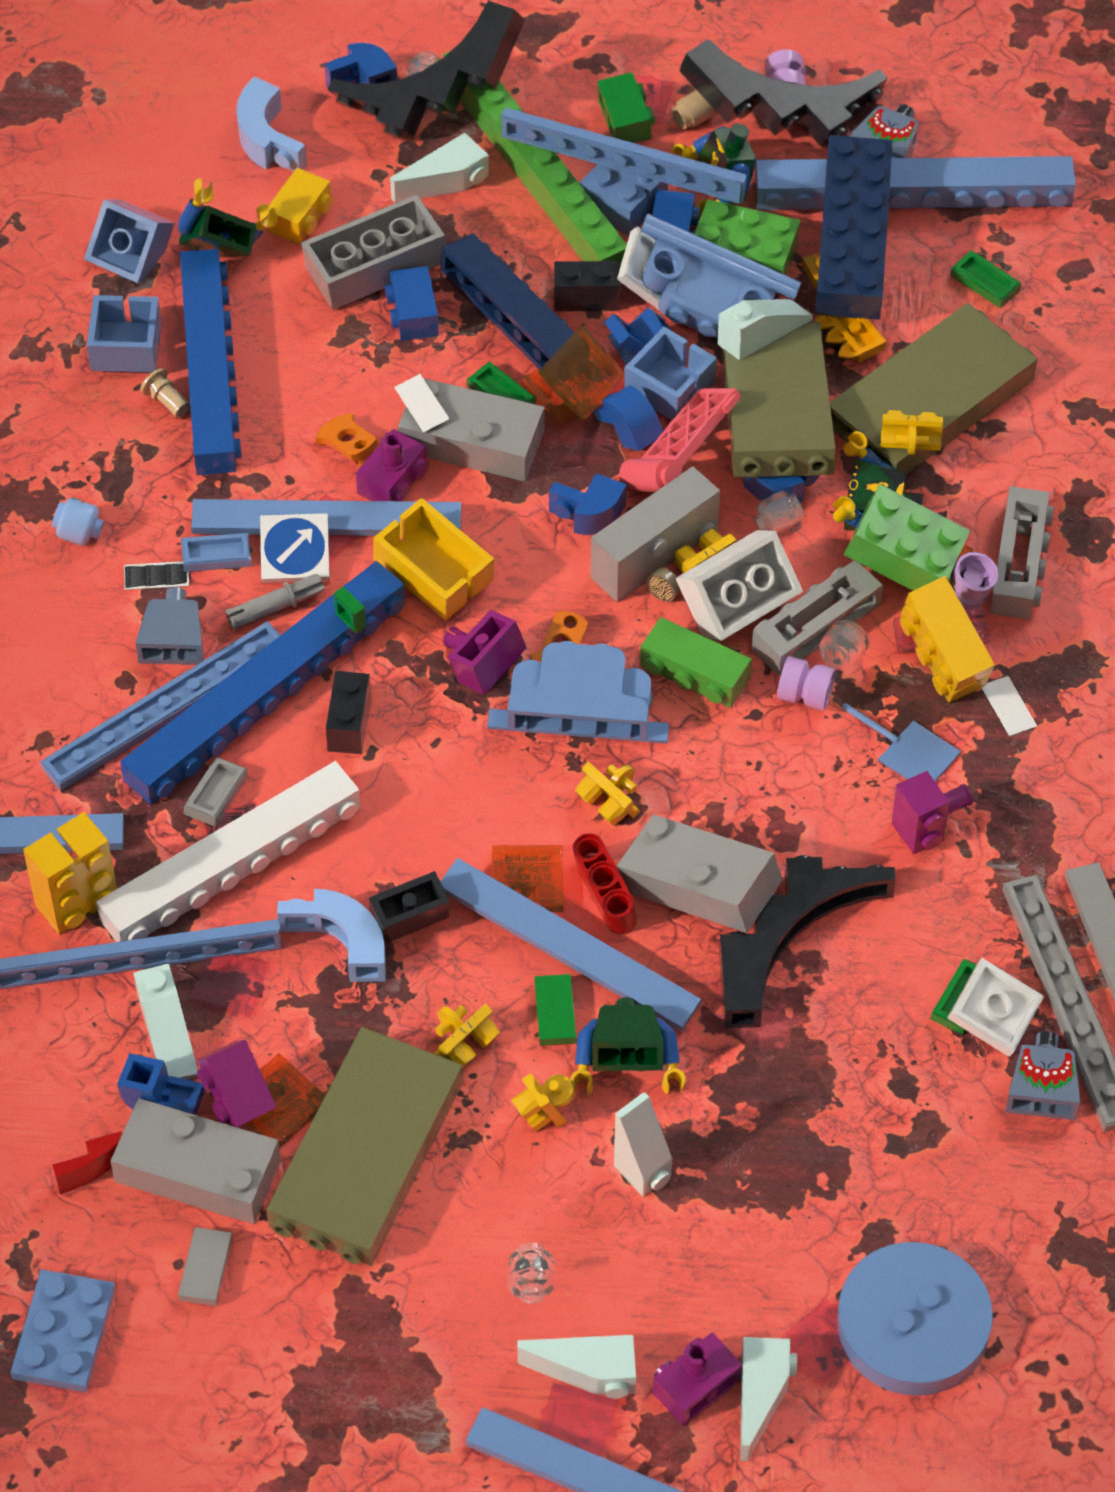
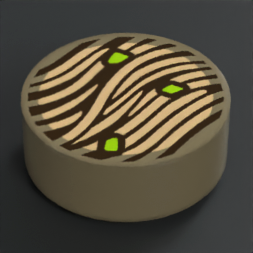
M656 568L646 579V584L651 594L661 601L670 602L681 591L675 579L677 576L666 568Z

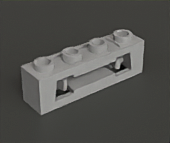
M1009 487L997 563L999 575L993 589L991 614L1030 619L1032 607L1040 606L1042 587L1036 586L1037 579H1044L1046 560L1040 559L1041 552H1048L1050 533L1044 532L1045 526L1052 525L1054 506H1048L1050 492ZM1031 525L1032 530L1025 575L1022 582L1023 572L1011 570L1010 575L1016 531L1020 534L1029 535Z
M855 560L845 567H838L827 580L821 584L811 586L804 596L795 602L791 601L784 605L780 612L771 619L761 621L753 631L752 651L780 676L787 659L786 656L801 647L790 656L799 659L806 658L826 644V642H829L881 605L883 585ZM859 606V607L856 608L854 611H852L850 614H848L847 616H845L847 613H849V612H850L851 610H853L855 607Z

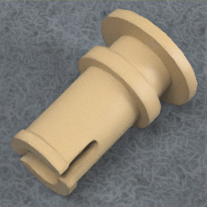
M163 368L153 371L141 385V392L144 395L151 394V398L154 401H160L176 419L183 417L191 407L190 402L173 388V382L167 378V372Z

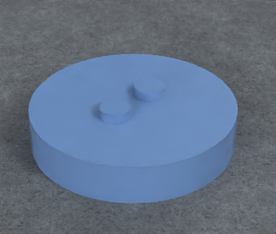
M919 1242L892 1244L867 1255L848 1275L839 1299L837 1313L838 1336L843 1351L851 1364L860 1374L877 1386L905 1395L935 1394L961 1383L981 1362L986 1352L992 1327V1304L982 1279L961 1257L932 1244Z

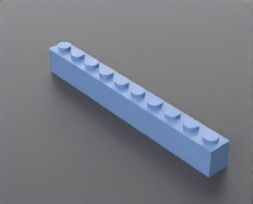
M1072 156L892 158L889 208L1072 206L1076 186ZM827 159L756 160V210L823 209Z

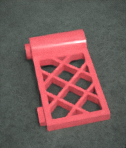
M736 388L698 389L641 459H629L622 464L619 471V479L621 483L627 484V491L656 492L683 473L682 467L722 418L732 410L740 400L741 394Z

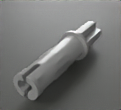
M313 574L291 584L285 582L283 587L231 609H226L227 620L232 630H236L243 625L289 606L297 607L298 602L322 593L325 590L324 584L318 574Z

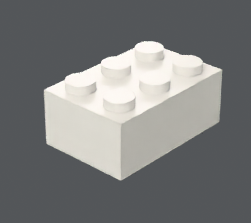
M756 530L675 578L701 635L708 639L721 641L803 592L776 531Z

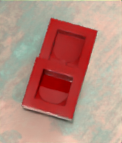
M122 1131L85 1141L87 1155L53 1164L59 1193L63 1194L84 1186L112 1169L110 1161L120 1141Z

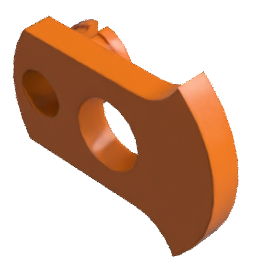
M354 413L340 415L326 422L316 434L315 440L317 445H330L352 462L355 461L358 467H361L377 447V438L355 423ZM346 435H356L350 441H340Z
M556 611L541 649L530 654L531 660L541 663L543 649L559 636L570 639L571 642L581 644L588 628V622L574 612ZM570 622L576 624L573 628H568L565 625Z

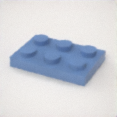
M41 1269L10 1372L12 1379L87 1393L116 1291L115 1282Z

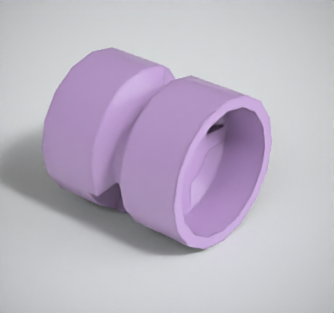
M789 49L779 50L766 58L764 62L766 77L791 84L807 85L804 59L798 52Z
M969 552L962 555L957 561L948 581L965 612L972 613L983 605L988 594L995 586L999 574L997 566L988 556L978 552Z
M788 656L780 677L777 699L793 704L803 699L805 705L809 706V708L824 712L832 693L836 668L820 664L810 669L807 660Z

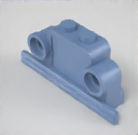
M647 214L640 231L656 238L642 277L649 289L655 292H662L658 308L664 316L674 323L684 324L698 330L706 337L718 339L719 313L743 300H773L776 292L793 300L795 299L801 284L800 281Z
M571 641L548 644L543 649L541 663L536 660H524L515 666L512 674L508 710L489 708L487 729L667 744L669 723L648 721L649 709L652 705L651 679L641 669L629 668L625 670V655L619 648L611 647L607 644L583 645Z

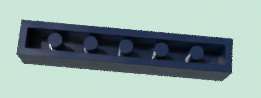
M472 233L442 247L441 272L555 386L559 382L566 381L565 376H562L560 371H557L560 365L566 374L570 375V378L583 371L582 365L588 362L587 356L589 354V346L586 341L578 337L568 327L565 320L559 318L549 308L548 304L529 288L524 280L519 279L510 270L506 262L501 261L491 251L486 243H483ZM554 375H555L556 378H558V379L556 380L557 382H555V379H554V380H553V379L551 380V378H552Z

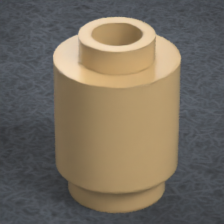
M697 90L678 100L676 106L672 108L673 118L683 130L688 127L693 129L718 114Z

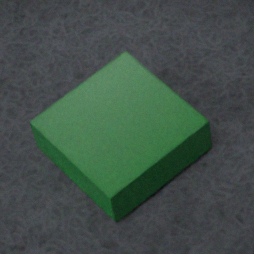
M344 586L335 591V614L354 633L358 634L366 628L365 607Z

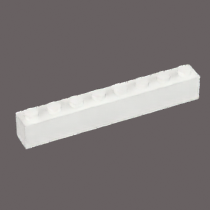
M334 761L96 901L99 920L116 942L147 938L149 934L162 926L166 927L173 924L179 916L189 910L202 907L209 898L221 891L232 889L241 879L252 873L262 871L273 860L282 855L291 854L300 844L310 838L321 836L329 827L337 822L350 819L361 809L359 788L340 765Z

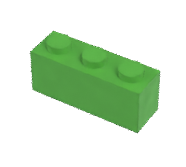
M662 617L659 618L641 645V667H644L651 674L661 675L674 681L681 688L691 689L702 694L713 703H721L731 708L750 679L751 658Z

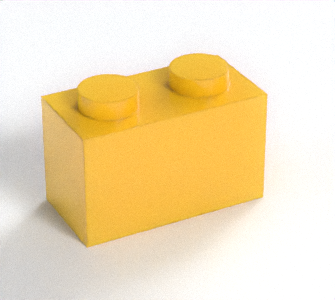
M296 168L268 206L269 211L273 207L275 208L278 221L276 226L267 229V231L300 245L307 235H311L314 232L317 221L323 213L326 214L331 209L333 196L331 195L330 181Z

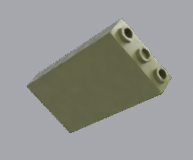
M967 302L830 402L833 432L846 443L849 442L848 436L853 432H862L867 438L865 449L870 448L883 461L907 475L939 450L915 449V455H908L907 449L881 448L880 439L883 414H887L889 410L902 411L905 415L935 412L937 417H943L942 449L1032 382L1035 378L1038 359L1029 349L1022 347L1011 338L1006 330L1000 329L990 321L984 312L977 310Z
M808 322L742 360H738L721 347L725 388H736L741 394L740 400L727 413L733 477L834 475L836 449L820 322Z
M361 1027L266 1209L269 1227L283 1237L294 1236L302 1239L316 1250L325 1251L327 1249L340 1254L349 1263H363L371 1267L463 1084V1065Z

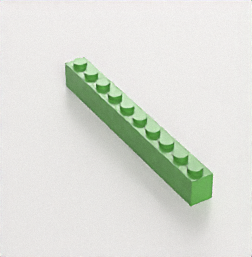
M499 81L496 89L486 85L484 89H479L467 84L460 102L581 260L619 261L620 271L627 244L559 156L553 151L502 137L501 115L504 109L509 108L524 113L503 84Z

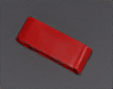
M593 833L580 835L573 842L572 850L582 880L610 931L616 934L630 932L636 926L638 919L630 891L603 840ZM589 853H596L594 857L584 858ZM603 881H611V883L606 886L598 885ZM617 909H626L622 914H613Z

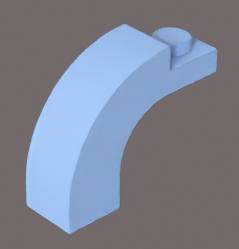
M254 76L242 90L237 102L238 132L242 148L251 160L266 170L273 162L282 168H288L292 171H295L296 168L303 170L306 167L305 144L285 136L269 126L282 110L280 88Z
M314 889V901L302 899L278 901L277 916L281 932H322L332 935L340 940L348 951L349 982H386L383 934L376 919L362 904L347 895L325 889Z

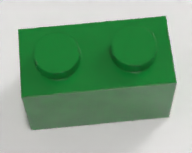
M633 72L597 81L598 102L611 137L631 143L651 139V125H655L654 113L651 106L646 107L644 103L646 101L644 86L642 83L637 84Z

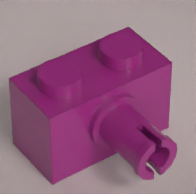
M392 429L391 432L385 434L386 438L382 437L380 445L356 472L357 494L370 501H403L413 482L417 478H422L428 468L426 445Z
M490 610L469 633L453 626L449 630L455 635L446 631L443 638L445 647L454 649L447 657L458 682L483 695L527 649L517 622L493 610Z
M925 771L896 785L891 823L913 854L924 849L931 850L944 840L948 815L972 805L974 801L973 795L965 784H961L959 787L943 793L929 772Z
M246 1040L234 1041L197 1059L200 1069L197 1070L198 1077L204 1088L210 1089L211 1092L209 1094L216 1101L213 1103V1109L221 1123L238 1127L276 1108Z
M711 1332L703 1339L698 1337L686 1345L682 1356L674 1362L671 1360L666 1361L656 1370L653 1379V1394L678 1422L685 1426L741 1381L743 1364Z

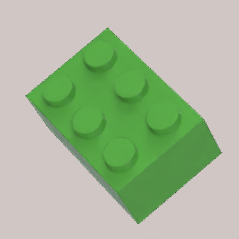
M707 199L694 235L788 276L798 248L800 220Z
M879 484L868 502L843 555L914 591L943 576H946L947 580L949 579L970 530Z

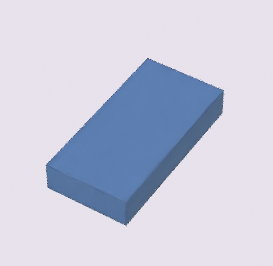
M248 533L181 538L184 572L251 567Z

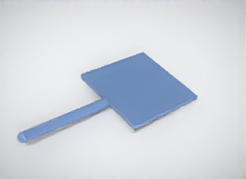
M847 703L842 705L843 710L893 741L878 758V761L905 779H910L928 771L934 781H936L961 754L960 750L915 721H912L899 736H896Z

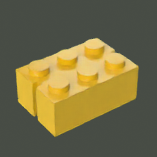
M422 497L400 515V523L394 520L373 538V560L378 561L403 582L407 589L445 621L467 603V595L473 598L493 581L494 558Z
M946 576L908 593L905 601L906 605L902 609L899 621L904 633L908 637L912 635L917 644L916 653L920 662L924 666L928 665L933 673L932 682L940 696L945 695L947 701L951 703L986 686L995 664Z
M85 812L57 828V832L78 856L77 858L72 859L51 832L23 849L35 906L59 935L68 929L78 927L86 918L85 914L88 912L93 914L98 911L96 901L117 889L109 841Z

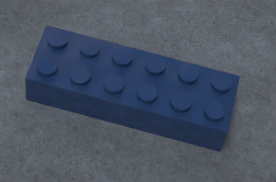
M829 135L815 315L880 320L884 287L893 140Z

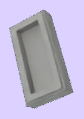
M216 757L186 802L184 815L216 827L248 776L247 768Z
M198 1227L194 1228L178 1293L179 1301L217 1306L232 1243V1233Z

